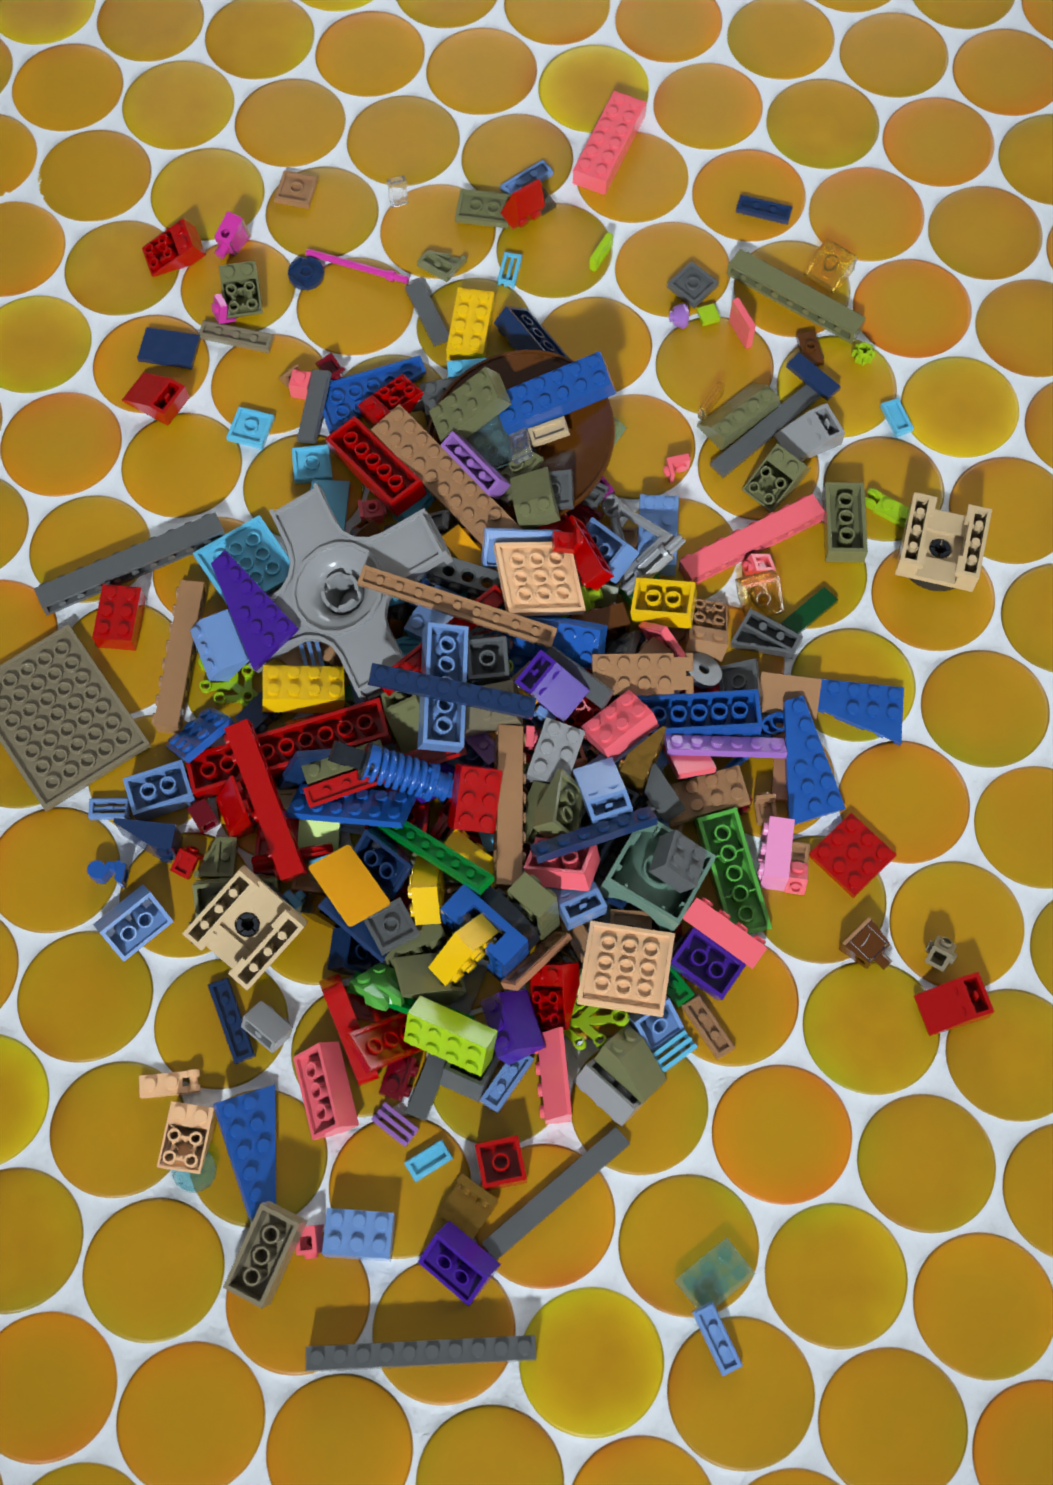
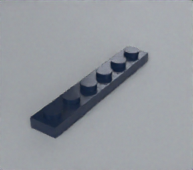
M649 806L640 808L636 811L530 845L531 852L539 864L657 825V817Z

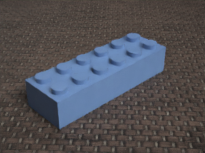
M428 622L423 629L421 673L467 683L469 627ZM420 696L417 749L459 753L464 747L466 706Z

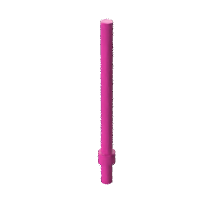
M307 249L306 256L381 276L388 281L409 283L410 278L408 276L397 274L394 270H383L312 249Z

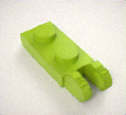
M870 488L867 494L873 499L865 496V506L879 516L904 529L908 507L884 494L882 495L880 491Z

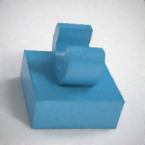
M289 889L283 893V896L288 904L300 913L306 895L302 890L293 894Z

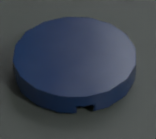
M313 257L298 258L288 268L289 281L299 290L315 289L324 280L323 266Z

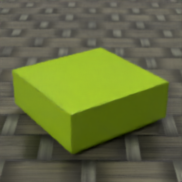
M714 303L697 308L696 312L702 326L720 322V316Z

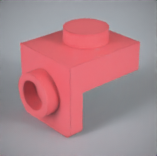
M791 861L789 880L784 892L804 895L808 882V863Z

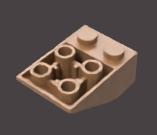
M696 598L692 629L685 628L683 651L685 653H705L715 661L722 662L728 647L727 604Z

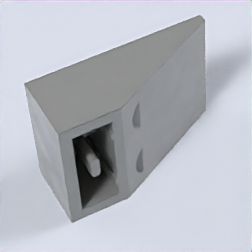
M826 403L809 410L774 434V437L779 445L800 461H804L842 445L845 432Z

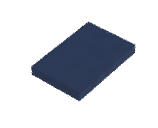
M146 327L137 356L138 362L192 370L201 337L196 334Z
M331 749L296 751L277 782L278 789L299 788L300 784H307L301 766L328 758Z

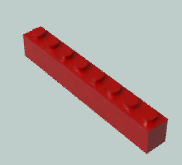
M245 719L224 728L226 735H224L225 742L228 747L231 746L233 751L231 754L232 761L235 765H238L240 770L238 777L247 789L245 796L254 807L252 814L255 821L259 822L261 826L259 830L260 836L263 841L267 842V855L270 860L274 861L275 868H273L276 878L287 883L309 874L252 722Z

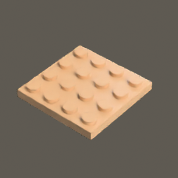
M505 542L494 544L493 549L507 612L519 616L583 615L586 609L573 554L552 552V542Z
M590 921L577 1004L663 1017L675 933Z

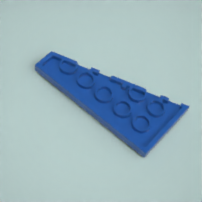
M421 356L331 381L323 410V417L329 434H332L354 416L357 419L360 418L362 415L358 404L395 378L404 374L414 383L425 376L426 369Z
M822 679L818 712L823 714L825 712L834 716L837 720L861 730H868L875 733L876 736L892 740L894 744L900 746L902 742L904 687Z
M804 696L784 701V740L788 752L785 758L788 819H795L794 825L843 811L846 809Z
M275 1084L213 1104L250 1224L261 1203L271 1201L276 1204Z

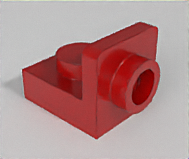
M576 527L573 533L555 530L552 533V552L576 554L578 548L583 544V535L580 534L579 527Z
M194 846L182 847L179 849L170 871L187 880L191 879L198 861L202 860L204 855Z

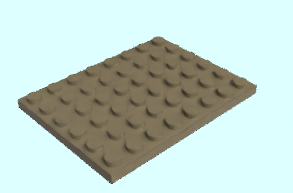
M69 624L0 665V742L46 812L151 747Z

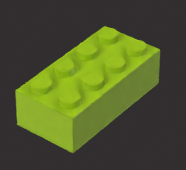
M419 996L408 1012L404 1041L481 1077L493 1058L498 1031Z

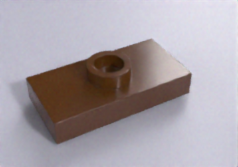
M815 331L797 334L796 340L801 354L815 366L823 365L824 359Z

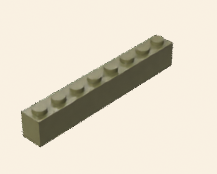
M739 249L728 264V276L851 344L863 329L866 318L860 313L847 308L842 303L834 301L829 296L816 291L813 287L803 284L798 279L754 257L749 252Z

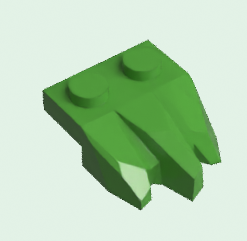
M381 962L349 982L350 989L364 996L365 1004L375 1009L387 1011L389 1008L388 1004L402 1006L405 1002L400 991L395 969Z

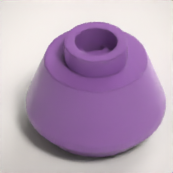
M682 303L673 307V310L669 311V322H672L673 326L685 329L688 326V306Z

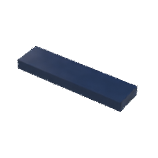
M227 977L208 984L234 1063L238 1064L256 1057L248 1032L241 1027L243 1018L229 978Z

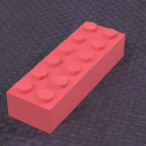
M616 91L613 92L573 169V184L606 195L646 116V101Z

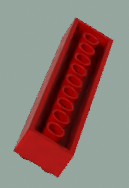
M380 698L257 734L273 779L281 777L296 751L332 749L334 740L351 745L354 748L368 744L369 741L374 742L379 739L382 746L394 743L390 725L384 714ZM227 744L204 750L190 763L186 762L192 794L199 800L218 796L232 775L236 782L240 781L238 777L239 767L233 763L231 758L233 753L231 746L228 747Z

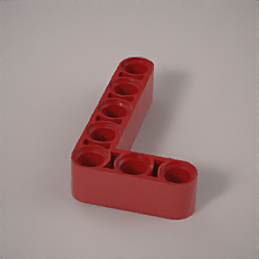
M339 973L319 981L359 1086L379 1079L377 1070L366 1074L345 1039L348 1033L360 1029Z

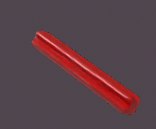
M331 842L299 848L303 860L334 852ZM267 854L251 858L254 869L275 865L274 861L270 860Z

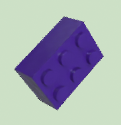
M695 927L687 931L672 953L670 965L671 968L717 1001L724 999L746 966L745 963Z

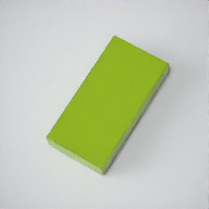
M607 232L590 257V270L597 271L613 247V234Z

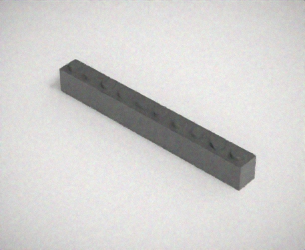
M215 512L206 514L202 518L193 522H187L179 528L170 529L157 537H151L148 541L134 544L129 549L115 552L112 556L105 559L96 560L93 564L86 567H80L67 575H60L55 580L44 582L34 588L42 609L48 616L100 594L103 584L119 586L190 556L195 551L225 535V532Z
M535 1335L306 1347L307 1372L536 1361Z

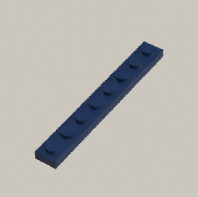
M376 663L371 665L368 685L530 720L534 716L535 697Z

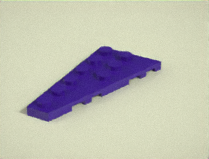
M224 550L211 563V566L253 669L257 671L299 628L235 559Z

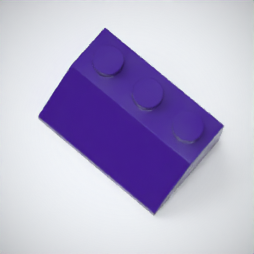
M528 990L498 992L480 1001L487 1026L498 1031L495 1043V1052L498 1059L510 1065L546 1047Z
M450 1220L435 1234L418 1260L421 1266L468 1306L475 1300L501 1265Z

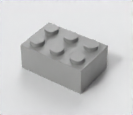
M546 717L526 771V780L532 783L536 781L550 785L558 769H563L570 776L585 731Z

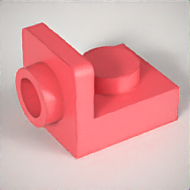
M689 453L666 458L663 472L665 477L669 478L670 483L674 482L675 472L681 473L689 469Z
M750 554L742 563L743 572L747 580H752L756 575L773 574L776 571L770 554Z
M535 726L523 728V734H526V744L523 746V750L534 751L541 730H535Z

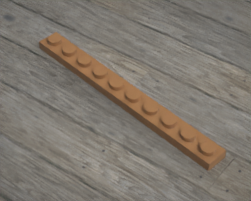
M363 565L357 582L358 586L550 649L558 629Z

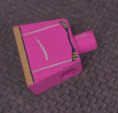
M227 211L214 237L218 244V248L214 252L217 257L224 259L227 253L236 256L248 241L251 234L243 218Z

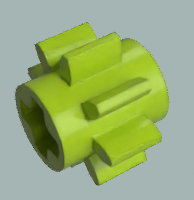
M865 341L860 345L856 344L851 356L855 357L854 362L862 366L867 363L871 364L876 354V351H872L873 345Z

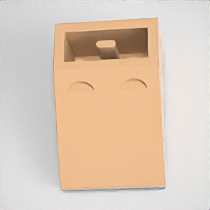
M171 1101L157 1168L201 1174L217 1121L214 1108Z

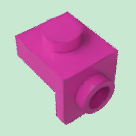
M214 295L211 309L218 323L235 322L236 317L227 319V304L222 295Z

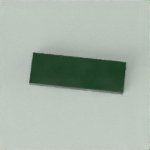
M824 586L784 619L781 625L800 634L838 602V599Z

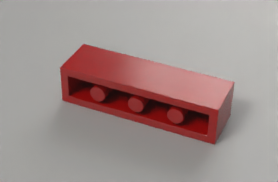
M571 515L555 530L573 533L576 527L580 528V534L583 535V544L578 548L576 554H573L577 573L580 574V581L586 588L590 587L598 591L614 575L584 523Z

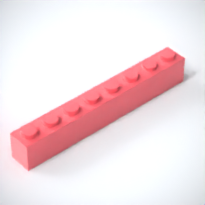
M813 494L807 497L803 496L797 502L791 505L787 504L779 511L771 512L763 519L753 521L747 527L733 531L730 536L726 538L721 537L714 544L703 546L692 555L687 554L683 556L679 563V571L686 581L698 584L746 560L750 554H758L823 521L825 511Z

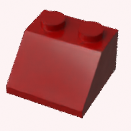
M537 179L513 192L500 212L513 230L519 226L520 228L526 226L530 220L533 219L535 221L542 215L541 211L545 207L541 181Z

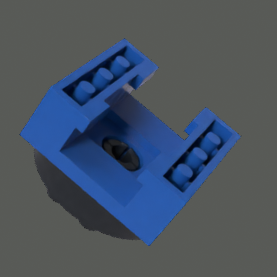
M463 884L440 908L444 932L451 938L457 930L482 913L499 931L494 938L496 941L495 945L491 942L485 948V952L489 957L487 970L501 982L529 955L530 950L540 941V935L538 934L540 930L522 914L523 908L516 902L512 904L507 899L506 893L500 888L495 890L489 886L479 895Z

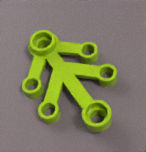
M199 658L198 664L205 671L201 658ZM248 664L242 667V673L245 677L244 688L239 685V671L229 681L211 683L209 680H203L199 684L203 693L233 690L237 693L236 695L226 696L223 692L215 693L213 699L219 706L225 703H240L243 707H246L258 695L253 689L254 670L251 669L250 673H245L247 669H251ZM204 685H209L207 689H203ZM247 695L252 696L250 699H245ZM218 697H223L221 701H217Z
M576 998L572 1017L577 1011L584 1012L578 1018H572L569 1029L563 1030V1033L572 1041L577 1050H584L587 1046L585 1038L580 1035L577 1036L570 1029L579 1027L593 1040L596 1047L602 1048L608 1040L604 1034L598 1033L591 1026L613 1023L619 1027L625 1026L630 1020L628 1012L613 1010L610 1015L593 1016L598 1009L604 1008L593 1006L587 1008L586 1005L578 1006ZM599 1039H603V1042L597 1043ZM583 1041L581 1045H577V1043Z

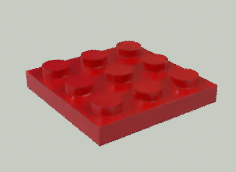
M852 813L809 853V857L852 898H855L897 856Z

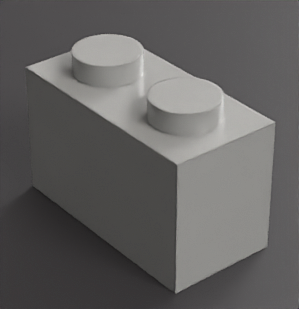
M263 1001L257 1003L243 1016L241 1027L272 1054L290 1038L293 1028L287 1019L280 1017L270 1005H266Z

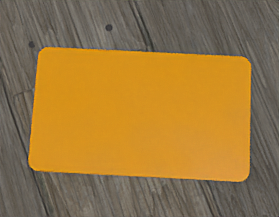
M345 845L309 866V870L350 927L390 905V900L350 845Z

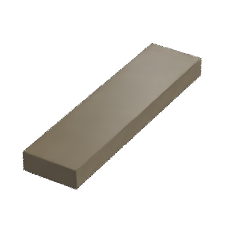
M203 320L198 334L203 340L270 353L274 341V334Z

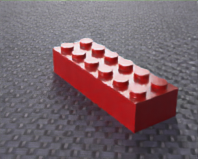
M355 416L325 438L331 452L396 517L427 494L422 480Z

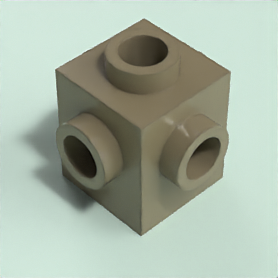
M937 935L935 940H930L925 948L927 956L924 962L944 972L948 963L952 965L957 956V953L954 952L956 944L947 937Z

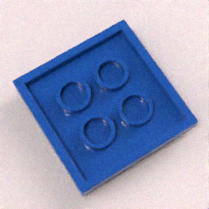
M213 707L206 708L201 711L200 716L196 720L188 722L184 726V730L179 734L171 736L165 746L170 752L190 763L225 733L224 728L235 724L233 719Z

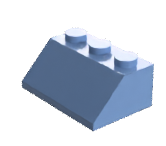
M229 609L200 619L190 630L209 681H229L250 661Z
M141 885L93 925L124 962L174 921L144 885Z

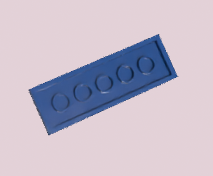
M300 784L286 814L291 819L403 829L416 797L414 793L408 795L407 792L364 789L310 808L303 790L308 785Z

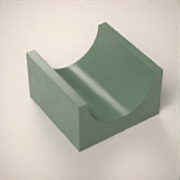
M658 821L657 825L630 833L598 889L603 899L616 898L631 903L652 917L659 926L660 931L672 933L684 917L716 855L706 850L707 854L697 887L679 893L649 872L659 837L673 831Z

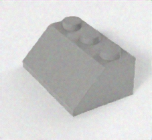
M593 1058L584 1066L573 1082L597 1106L610 1115L612 1120L623 1126L643 1104L594 1061L595 1058Z

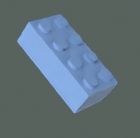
M640 494L639 515L671 533L674 537L678 535L679 496ZM639 525L637 551L640 553L637 558L658 539L657 536ZM677 551L673 554L674 558L659 572L660 575L675 576Z

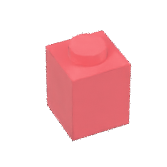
M293 369L289 382L291 397L306 400L311 372Z

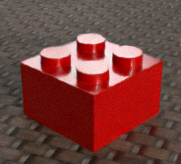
M518 1135L475 1144L484 1190L488 1192L527 1183Z

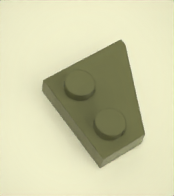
M427 250L417 260V266L448 282L467 262V257L461 255V258L450 257V253H438Z

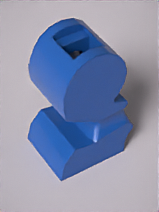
M96 860L88 865L87 872L92 880L99 884H106L112 875L115 874L114 879L122 888L126 889L130 868L120 860L108 861L106 865Z

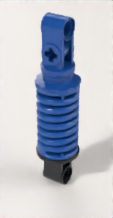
M334 740L328 761L358 769L357 780H364L366 777H369L368 782L373 783L377 777V785L380 786L384 782V787L389 788L392 783V790H397L399 787V791L404 793L407 789L408 795H412L414 792L415 797L422 798L426 802H429L432 796L439 798L441 801H445L446 797H452L453 774L449 772L442 773L438 763L428 764L426 760L420 761L416 757L412 759L410 755L397 754L394 750L389 752L388 748L381 749L379 745H375L370 741L364 750L354 748Z

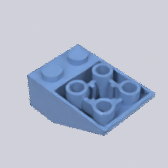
M612 757L573 769L591 825L633 812L627 790Z
M594 880L589 891L550 888L557 895L559 914L567 930H571L607 912V905Z

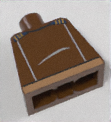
M870 917L839 948L841 952L866 969L876 962L885 970L892 963V960L884 953L890 946V943Z

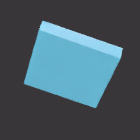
M239 406L227 434V441L263 450L275 416Z
M328 444L292 448L295 484L311 483L312 479L333 480L331 454Z

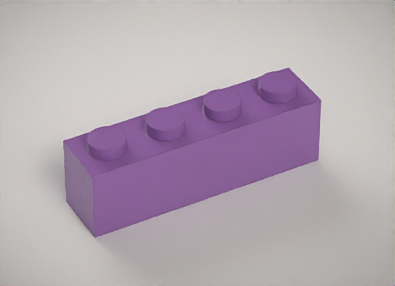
M452 431L440 445L487 495L499 500L511 486L464 436Z

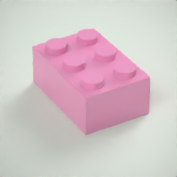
M770 816L768 822H764L760 836L762 844L758 855V861L762 862L759 863L756 874L760 888L784 891L789 880L795 819Z

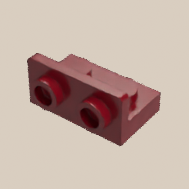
M406 1057L388 1065L379 1095L404 1103L405 1097H410L413 1085H410L412 1077H417L420 1065L417 1064V1058Z

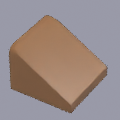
M295 365L279 377V380L286 387L289 386L293 369L300 370L298 365Z

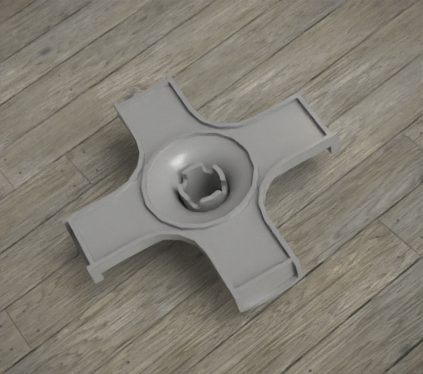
M315 483L312 490L278 510H269L287 547L290 558L288 576L282 587L270 598L299 630L265 664L304 642H323L332 647L337 653L358 697L367 702L381 697V694L384 693L381 688L368 685L372 663L392 667L404 656L391 632L387 619L389 602L392 597L357 585L363 565L413 580L442 562L448 565L454 560L432 517L424 508L379 534L370 537H355L344 532L339 526L326 500L325 492ZM262 666L260 669H258L256 672H257V673L262 672L263 666Z

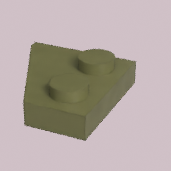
M216 837L210 851L204 856V861L200 868L194 872V877L196 879L233 877L236 873L238 838Z

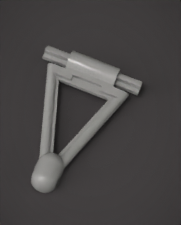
M615 494L608 495L602 502V510L610 517L613 533L624 541L620 518L623 516L658 537L624 573V579L627 583L622 587V590L627 595H630L634 591L636 578L652 579L674 558L673 554L686 540L681 534L674 537L671 533L624 506Z

